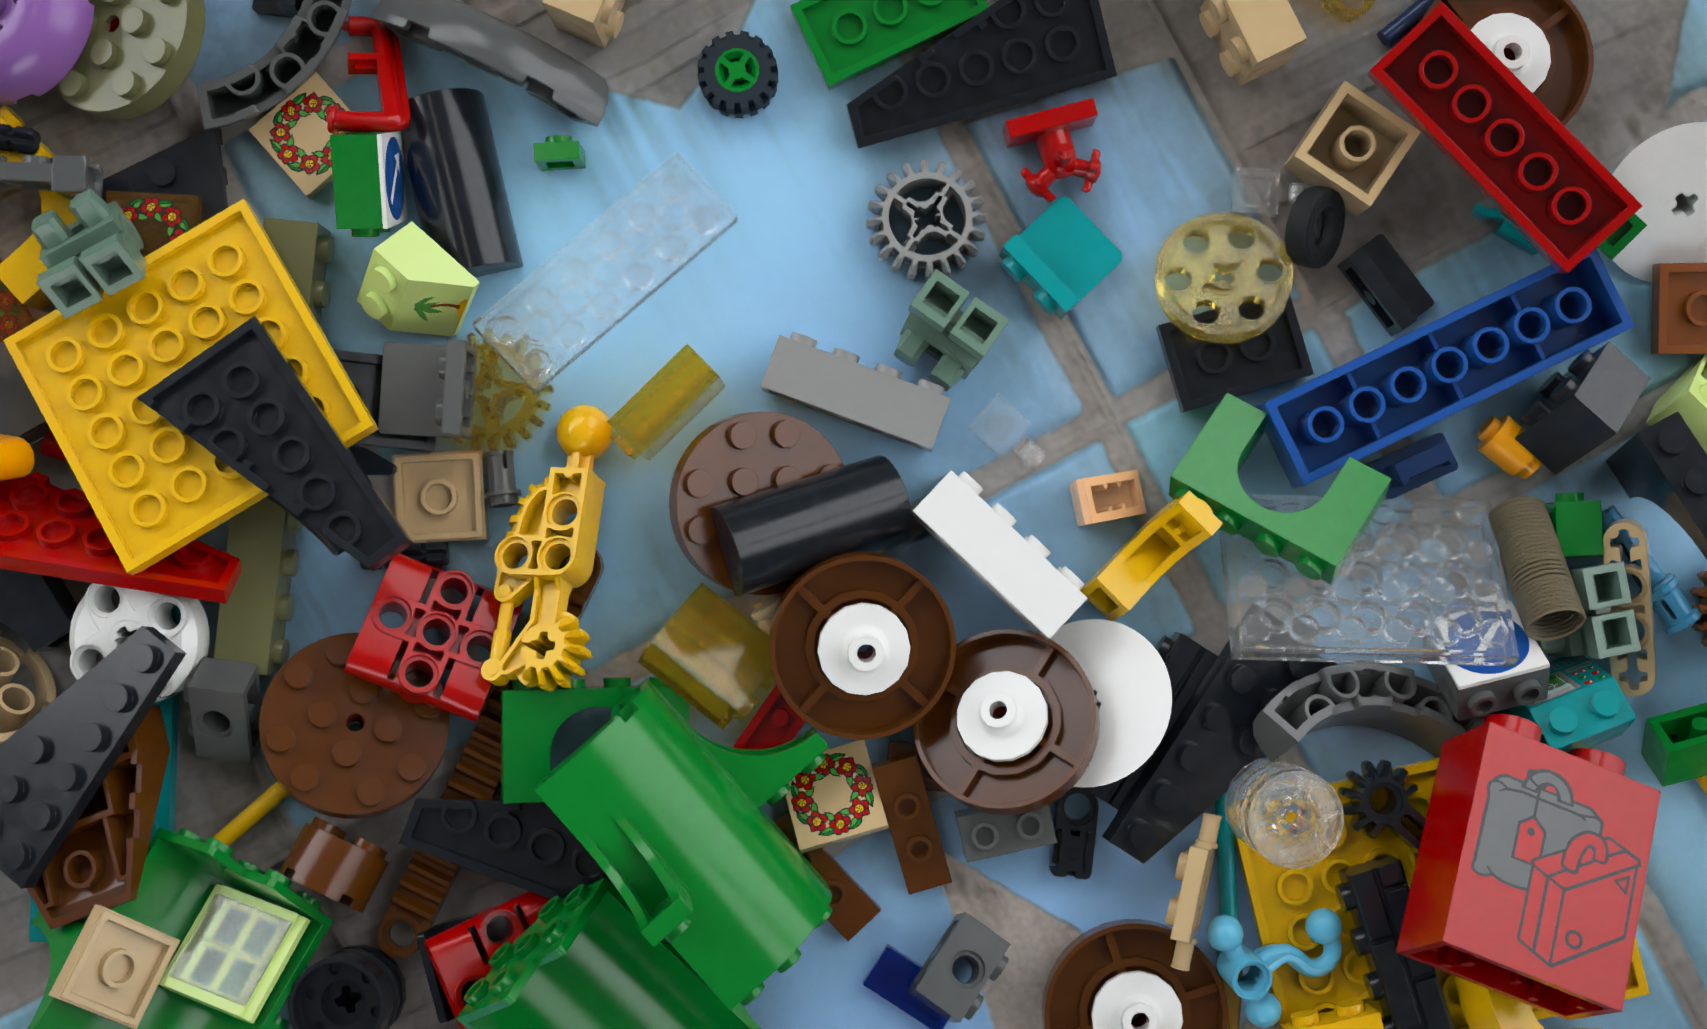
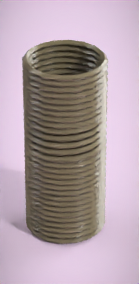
M1520 496L1498 504L1489 513L1487 523L1526 636L1534 640L1550 641L1576 632L1584 624L1586 614L1545 502L1537 497Z

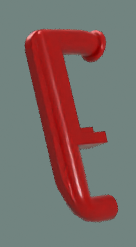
M348 16V22H345L342 29L348 31L351 37H372L374 53H348V74H376L381 111L339 110L336 105H333L328 117V132H397L406 129L410 124V108L399 39L392 31L370 17Z

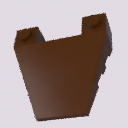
M153 705L34 888H27L50 929H57L89 917L95 904L112 909L134 901L137 898L170 754V745L160 705Z

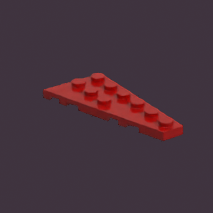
M36 471L32 475L0 481V569L224 604L227 603L241 574L239 558L197 540L190 542L144 571L134 575L129 574L121 563L83 491L76 488L63 490L52 485L48 476Z

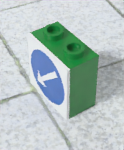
M401 131L342 132L330 135L336 229H351L352 237L380 236V233L390 232L391 227L407 221L405 165Z

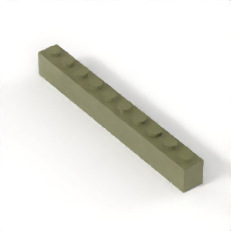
M264 218V230L320 326L322 308L327 307L330 297V287L328 281H325L327 264L332 263L335 253L334 238L330 237L331 231L321 224L314 222ZM320 326L323 333L325 334L324 327ZM266 497L229 520L226 553L240 559L241 574L227 603H220L214 658L258 664L259 675L268 676L275 675L289 657V641L284 639L286 621L292 619L295 604L294 596L289 594L291 576L297 574L300 561L299 551L295 549L296 531H301L303 525Z

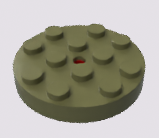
M89 0L88 2L95 5L93 23L86 45L72 69L53 89L63 100L72 106L107 120H128L156 109L177 91L194 66L201 48L205 29L204 0Z

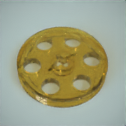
M1227 212L1198 216L1179 226L1164 242L1156 262L1154 278L1156 297L1168 319L1188 335L1213 343L1244 341L1267 330L1284 311L1293 284L1291 258L1287 255L1286 247L1281 239L1269 227L1251 217ZM1235 232H1245L1251 236L1253 244L1247 249H1237L1229 243L1228 237ZM1191 236H1199L1206 240L1208 248L1202 253L1194 254L1185 249L1183 242ZM1264 264H1272L1280 270L1281 278L1274 282H1265L1257 276L1256 269ZM1219 271L1222 275L1230 272L1232 274L1230 284L1225 280L1214 281L1216 272ZM1182 273L1190 279L1191 284L1185 290L1175 291L1166 285L1165 279L1170 274ZM1253 301L1263 308L1264 314L1256 320H1249L1239 313L1238 307L1244 302ZM1199 306H1210L1218 313V319L1211 324H1202L1195 320L1192 312Z

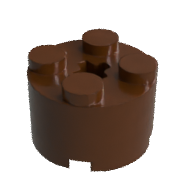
M315 816L311 825L305 823L279 873L315 892L363 913L389 862L384 860L388 852L356 836L353 844L344 840L346 832Z

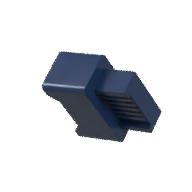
M1443 433L1423 437L1365 464L1392 478L1384 500L1394 499L1458 469V463Z

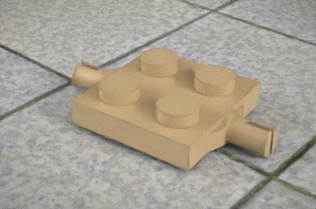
M1203 812L1198 839H1195V843L1179 855L1175 879L1182 881L1180 894L1176 893L1175 898L1171 897L1166 914L1165 925L1173 927L1170 939L1176 940L1173 960L1170 966L1182 971H1190L1194 946L1198 943V939L1195 937L1199 933L1216 849H1218L1216 842L1222 816Z

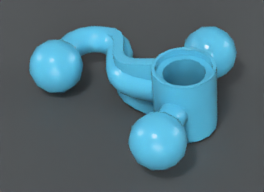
M1318 908L1307 916L1305 922L1307 935L1312 941L1323 944L1322 954L1315 959L1309 958L1298 948L1283 943L1268 944L1251 950L1248 946L1241 944L1244 936L1240 922L1232 916H1216L1209 922L1206 930L1208 942L1213 948L1221 951L1216 965L1218 973L1239 997L1247 1000L1245 1012L1251 1024L1261 1028H1268L1274 1026L1279 1021L1282 1014L1280 1001L1275 995L1269 993L1268 990L1272 984L1271 973L1282 964H1289L1297 972L1307 977L1326 975L1337 966L1342 953L1339 937L1343 928L1341 919L1336 912L1327 908ZM1250 965L1248 973L1238 978L1240 971Z

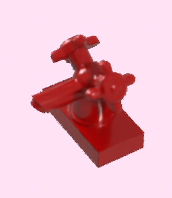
M1094 98L1005 121L1002 132L1007 148L1033 141L1037 143L1044 167L1036 175L1026 167L1020 172L1021 176L1025 179L1027 188L1036 197H1043L1046 201L1053 202L1056 197L1048 187L1056 179H1065L1071 175L1084 178L1082 192L1088 193L1091 191L1092 185L1096 183L1097 178H1099L1101 174L1100 151L1093 149L1090 161L1077 158L1071 136V131L1093 126L1098 116Z

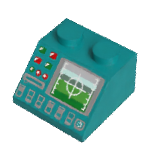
M1584 655L1568 656L1550 663L1547 699L1530 705H1520L1507 709L1510 715L1519 716L1536 723L1542 729L1541 743L1566 753L1575 748H1590L1621 736L1637 719L1615 678Z

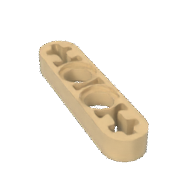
M1621 519L1612 523L1603 536L1604 564L1612 563V560L1622 561V546L1617 543L1613 544L1612 539L1617 538L1622 529L1629 530L1630 537L1638 538L1639 543H1634L1630 549V561L1640 559L1642 566L1626 563L1625 569L1626 573L1633 574L1640 579L1642 591L1638 595L1631 597L1632 603L1611 606L1610 610L1633 609L1635 619L1643 624L1645 635L1639 641L1641 650L1646 649L1647 655L1638 653L1637 668L1640 672H1647V676L1641 677L1640 683L1635 685L1631 684L1629 677L1621 675V673L1626 672L1630 663L1629 653L1610 657L1611 675L1615 678L1623 694L1636 697L1642 696L1651 690L1657 673L1649 541L1647 531L1642 524L1632 519Z

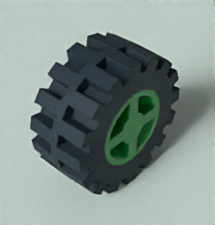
M733 31L725 32V37L720 39L719 36H716L712 39V44L709 47L706 45L702 50V58L698 60L697 65L700 89L709 105L714 110L718 109L722 115L728 117L729 114L735 115V118H743L745 114L754 116L758 114L757 110L760 108L765 109L770 104L769 100L771 97H774L776 94L778 83L776 59L771 48L765 45L763 40L757 35L753 38L746 31H741L740 35H734ZM742 79L746 81V82H744V81H742V82H736L735 85H734V82H735V81H739V80H742Z

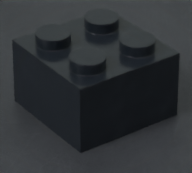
M1610 342L1594 353L1585 350L1570 364L1567 373L1561 375L1559 372H1556L1542 384L1538 390L1542 397L1534 401L1522 414L1521 419L1525 423L1515 439L1556 475L1618 433L1651 378Z

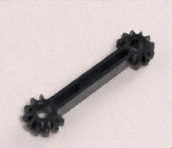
M1383 759L1380 760L1376 768L1370 761L1361 762L1362 776L1349 770L1346 773V777L1353 783L1352 788L1340 787L1338 789L1339 795L1350 798L1349 802L1339 807L1341 814L1353 815L1349 826L1356 831L1365 827L1366 835L1376 839L1383 825H1385L1418 854L1421 842L1401 824L1402 817L1406 816L1423 831L1426 820L1424 816L1408 803V797L1418 791L1416 784L1404 783L1407 779L1408 771L1401 767L1392 771L1391 762ZM1384 787L1387 792V802L1383 808L1374 811L1370 805V796L1375 789Z

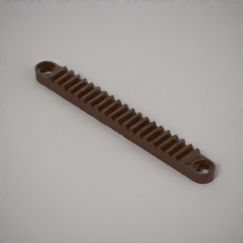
M598 550L595 552L593 571L590 578L580 587L573 588L569 596L567 612L576 616L579 622L604 570L603 558ZM571 555L564 558L560 564V569L568 564ZM530 614L528 615V617H527V619H526V624H527L528 621L530 620ZM511 680L504 686L494 685V690L486 701V707L480 714L478 723L471 732L470 740L464 747L462 756L457 762L454 773L448 780L446 789L440 798L494 800L501 786L500 689H511ZM416 849L414 850V855L406 867L405 874L398 883L397 891L392 896L390 905L378 929V943L387 955L398 959L406 958L419 950L416 939L417 933L434 925L462 866ZM403 921L412 926L415 936L410 945L401 946L393 941L391 928L394 923Z

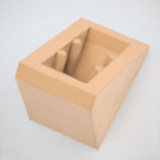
M1138 470L1082 478L1069 483L1078 527L1147 513Z

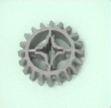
M926 159L920 161V173L915 174L912 166L909 163H905L902 166L904 176L902 180L896 173L890 171L887 174V181L892 189L880 184L875 187L876 195L884 202L872 200L868 203V210L880 215L866 219V228L880 230V232L873 234L869 238L870 245H886L878 253V259L881 262L886 261L892 255L896 257L891 266L893 273H898L903 264L909 265L908 280L913 281L915 279L917 268L925 269L924 278L926 282L933 274V268L938 267L940 272L950 278L951 268L949 263L952 262L956 268L961 271L964 270L967 263L961 253L975 258L979 252L976 245L969 240L984 241L986 232L974 226L986 223L988 219L987 214L973 212V210L978 209L984 204L983 196L968 198V195L975 189V182L970 180L960 186L958 182L961 179L962 170L956 168L951 176L947 177L944 175L946 163L943 161H939L937 164L936 173L928 172L929 163ZM918 188L938 190L926 201H916L910 197L907 199L902 197L909 191ZM950 197L956 202L962 213V235L952 229L953 225L943 215V210ZM936 207L933 224H939V227L928 225L916 237L920 218H914V216L926 217ZM892 208L901 212V217L909 223L911 228L903 245L897 241L890 228L889 215ZM928 240H935L943 245L947 242L952 246L941 253L933 255L914 253L915 250H918Z

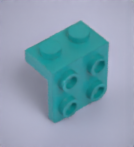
M1065 196L1059 197L1019 236L1015 234L1003 245L999 254L1003 259L1001 265L1015 281L1020 283L1023 280L1034 292L1032 297L1047 314L1052 315L1054 313L1060 320L1122 261L1121 251L1070 198Z

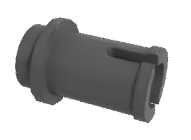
M502 450L484 453L489 492L485 493V499L490 500L492 508L515 506L518 501L517 497L522 495L521 490L516 489L513 450H504V453H502Z

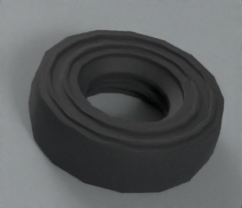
M1311 186L1305 188L1297 196L1290 209L1285 230L1286 253L1291 262L1302 267L1318 269L1326 266L1334 257L1342 239L1346 215L1344 201L1339 192L1328 187Z

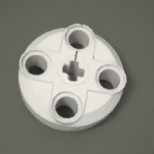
M92 583L77 605L71 621L69 636L71 656L69 666L72 674L77 680L80 679L97 664L98 652L105 658L142 626L154 627L187 653L155 702L176 695L184 689L187 677L194 675L202 658L208 655L210 630L208 619L198 599ZM114 588L120 596L118 608L113 605L111 600ZM174 605L179 608L181 613L179 625L175 624L171 616V610Z

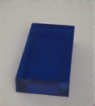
M887 943L864 979L863 985L930 1029H943L948 1020L907 991L922 966Z

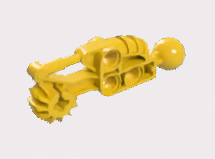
M581 404L569 408L560 416L556 427V437L562 451L567 455L566 467H550L549 476L545 477L543 483L538 485L531 483L528 487L530 492L526 497H519L517 501L519 509L516 515L510 516L509 520L512 530L506 532L505 539L498 544L495 550L494 562L497 566L494 596L501 604L497 629L493 633L490 657L483 663L481 674L484 679L496 686H504L510 680L519 679L529 688L539 686L546 692H554L557 685L563 688H571V675L574 673L578 676L586 675L585 670L580 666L581 661L593 658L591 651L584 647L591 640L589 634L580 629L579 619L567 612V607L572 589L585 584L590 578L595 559L606 483L593 472L594 459H598L609 449L613 439L612 424L607 414L597 407ZM577 512L576 518L566 525L568 518ZM528 555L526 562L518 568L520 560ZM571 555L568 564L560 569V564L564 558ZM534 593L530 620L511 645L512 632L510 630L514 608L520 606Z

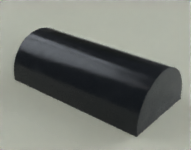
M451 88L431 91L409 98L410 124L406 129L401 130V136L421 230L475 278L523 267L484 95L475 89Z
M880 455L710 507L734 596L737 597L795 579L812 566L839 554L878 552L908 542L913 530L912 511L904 483L894 465L886 457Z

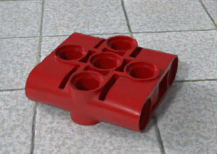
M399 553L390 561L349 655L344 673L397 692L408 703H426L476 722L492 683L484 679L481 674L484 662H477L471 659L467 653V648L473 645H480L490 653L493 633L497 629L501 602L495 598L494 590L474 583L470 576L462 571H443ZM430 579H436L426 604L420 603ZM449 588L457 589L464 596V601L458 604H450L442 598L441 592ZM475 595L482 598L472 622L466 621ZM524 602L514 608L510 632H513ZM386 612H395L403 618L404 624L398 628H387L381 623L379 617ZM428 629H439L445 633L448 641L442 645H432L425 640L423 633ZM399 652L405 653L394 680L388 679ZM448 669L451 673L441 697H435L434 694L444 670ZM411 670H422L430 677V683L424 687H414L409 684L405 675Z
M527 891L496 907L485 908L477 916L424 940L426 951L459 1029H467L456 1019L466 1005L461 997L464 985L471 980H479L486 977L492 969V966L489 964L492 955L504 943L510 942L513 944L524 932V929L526 931L538 919V913L550 900L549 898ZM514 906L516 907V910H517L518 915H519V917H520V919H521V922H520V920H519V918H518V916H517V913L515 912V910H514V908H513ZM503 916L508 926L505 936L498 941H490L486 932L488 923L494 917ZM470 927H471V929H472V931H473L475 940H476V942H477V944H478V947H479V949H480V951H481V954H482L484 960L481 959V956H480V954H479V952H478V949H477L476 944H475V942H474V940H473V938H472V935H471L470 931L468 930V928H470Z

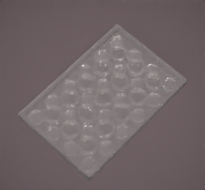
M1247 494L1260 506L1272 511L1285 513L1307 509L1323 498V496ZM1394 498L1384 500L1331 585L1321 579H1309L1302 575L1295 565L1279 556H1267L1255 547L1254 542L1239 534L1230 535L1219 529L1232 660L1514 666L1519 659V651L1497 539H1495L1494 528H1492L1491 520H1489L1490 517L1488 516L1491 512L1490 500Z

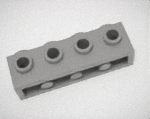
M792 332L790 338L779 335L761 383L763 391L931 453L951 400L950 397L943 395L944 387L923 379H919L917 385L900 379L901 371L877 363L875 370L858 364L859 356L843 349L834 348L832 354L815 348L817 345L816 340L796 332Z

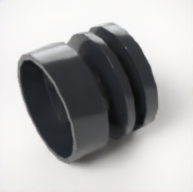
M369 945L346 946L307 967L294 982L288 999L289 1021L293 1029H390L400 1017L406 1000L405 978L397 962L383 950ZM351 990L353 993L360 992L362 999L360 1001L358 998L350 999L348 991Z

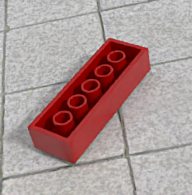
M1443 2L1435 7L1368 73V77L1560 274L1569 273L1642 207L1637 199Z

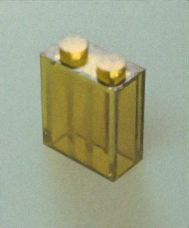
M686 344L607 421L616 430L610 438L634 460L641 455L650 461L726 386L720 376Z
M703 583L695 589L649 642L637 661L723 731L734 717L741 722L747 717L759 701L753 696V693L759 686L767 691L775 681L769 659V635Z

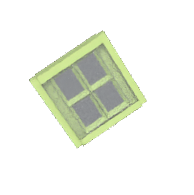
M216 884L167 967L159 985L183 997L254 1024L311 921L296 912L228 886Z

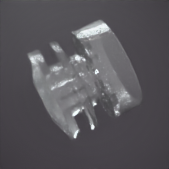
M1260 758L1242 767L1229 784L1225 797V814L1233 834L1270 863L1288 869L1310 867L1325 859L1338 844L1344 827L1343 805L1335 788L1312 771L1282 758H1278L1274 762L1269 758ZM1289 811L1296 813L1293 822L1285 819Z

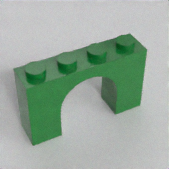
M1226 393L1170 476L1169 496L1173 500L1179 499L1190 490L1197 498L1205 501L1212 509L1213 514L1223 523L1219 528L1220 530L1230 535L1239 534L1254 542L1255 547L1265 555L1270 557L1279 556L1294 564L1296 569L1305 577L1312 580L1321 579L1331 585L1386 498L1392 478L1349 457L1326 494L1315 505L1298 512L1288 513L1272 511L1260 506L1244 491L1239 481L1238 472L1264 434L1267 413Z
M676 676L649 677L654 686L689 724V686L676 684ZM631 677L603 678V686L585 687V678H571V688H563L557 685L554 692H546L539 688V686L529 688L520 680H511V689H500L501 799L503 804L544 802L535 792L536 784L551 772V745L558 728L568 717L580 710L592 707L612 709L613 706L638 686L631 685Z

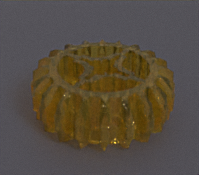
M492 330L485 331L483 344L480 343L479 338L474 333H470L467 335V342L477 347L476 362L484 358V362L480 363V371L475 379L474 401H478L481 406L482 416L486 417V427H478L472 423L471 448L479 451L487 438L489 451H496L500 448V438H503L507 448L514 449L517 447L515 433L518 432L524 440L529 441L532 439V434L526 427L529 422L537 427H543L545 422L535 416L537 409L551 411L552 405L540 400V395L553 393L554 387L550 384H539L540 380L547 378L551 374L550 369L547 367L534 369L541 361L542 355L538 351H534L525 356L529 343L524 339L519 340L512 347L513 335L509 332H504L501 335L498 344L496 335ZM498 356L514 360L521 368L526 383L505 381L502 367L498 365ZM494 378V384L507 390L493 394V401L490 402L491 399L476 392L490 389L491 381ZM525 397L520 411L510 421L500 425V420L504 419L503 414L506 405L513 400ZM454 438V440L459 443H464L468 440L463 438Z

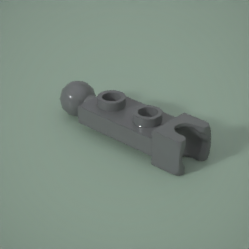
M0 155V189L54 191L70 200L80 193L92 189L98 196L102 197L103 166L101 164L89 163V157L53 155V159L43 156L26 155L23 156V162H7V157Z

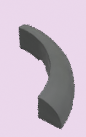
M304 0L298 14L293 17L286 30L275 42V47L263 58L227 76L196 84L204 130L208 131L226 127L253 118L276 106L299 89L320 67L336 43L347 19L352 0Z
M381 0L370 16L371 19L404 40L421 44L437 51L444 50L464 59L474 67L495 77H501L515 85L523 87L525 82L528 83L525 91L529 95L549 105L573 121L598 127L608 102V86L605 78L550 44L486 12L457 0Z
M1373 662L1344 663L1325 667L1317 673L1296 680L1273 697L1253 722V736L1260 749L1272 762L1299 743L1306 734L1319 729L1346 725L1366 726L1398 735L1418 745L1436 758L1440 757L1443 742L1483 725L1486 716H1476L1457 721L1438 685L1415 676L1413 669Z

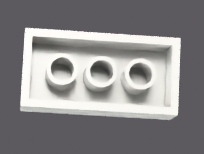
M951 470L912 511V517L1034 632L1044 636L1046 639H1050L1088 599L1080 591L1085 584L1067 567L1064 566L1063 568L1059 567L1056 569L1046 559L1051 552L1033 535L1030 534L1023 538L1012 527L1017 520L998 503L990 507L978 495L983 489L972 477L964 471L957 476Z

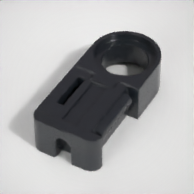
M1072 787L1062 797L1057 799L1055 803L1053 826L1059 829L1055 830L1057 843L1054 844L1052 863L1056 864L1055 866H1049V870L1054 876L1066 877V875L1074 876L1076 879L1086 880L1090 878L1092 873L1099 806L1095 795L1082 787ZM1076 793L1085 795L1090 804L1088 813L1080 819L1068 817L1064 810L1066 799Z

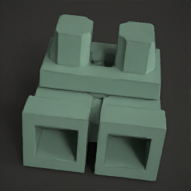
M92 189L80 193L70 201L69 209L78 219L66 226L54 210H48L35 217L32 222L31 230L41 245L40 260L48 269L38 274L36 284L65 319L103 300L104 291L108 296H111L146 277V259L140 253V250L144 248V243L136 227L123 214V210L115 200L106 204Z
M935 269L909 306L910 314L900 332L902 336L894 356L911 367H914L924 352L932 356L939 362L928 378L932 383L944 387V391L947 392L960 378L964 380L967 378L1010 320L977 297L974 298L966 311L962 312L960 309L970 292Z
M1624 561L1570 569V574L1586 614V620L1576 632L1566 637L1550 641L1536 640L1542 652L1548 653V656L1588 655L1589 658L1601 659L1641 651L1634 610H1610L1611 606L1632 603Z

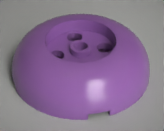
M0 0V105L17 104L16 100L31 94L39 97L56 86L68 74L80 57L88 40L93 23L95 5L89 3V0Z

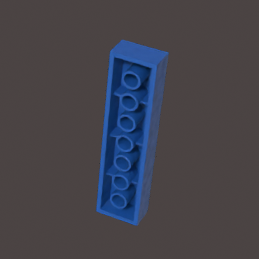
M1595 248L1569 273L1560 274L1552 265H1549L1260 404L1256 408L1267 413L1264 431L1292 488H1297L1343 468L1349 457L1359 460L1615 337L1635 327Z

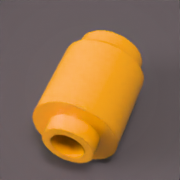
M1507 414L1499 419L1495 416L1490 417L1476 433V437L1480 440L1476 449L1509 476L1517 475L1522 480L1527 479L1541 466L1542 462L1515 439L1522 426Z

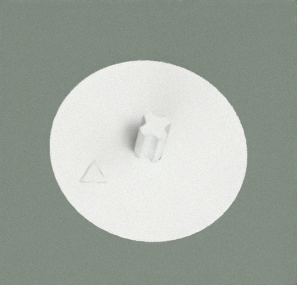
M1694 122L1666 129L1642 142L1625 157L1613 173V176L1642 205L1635 214L1647 224L1613 261L1622 270L1643 281L1652 283L1653 264L1707 263V122Z
M1101 619L1080 620L1065 624L1050 639L1067 650L1085 672L1097 699L1100 718L1099 737L1094 755L1086 771L1073 787H1097L1110 784L1137 770L1159 746L1166 732L1172 708V688L1169 674L1158 651L1144 636L1134 629L1114 621Z

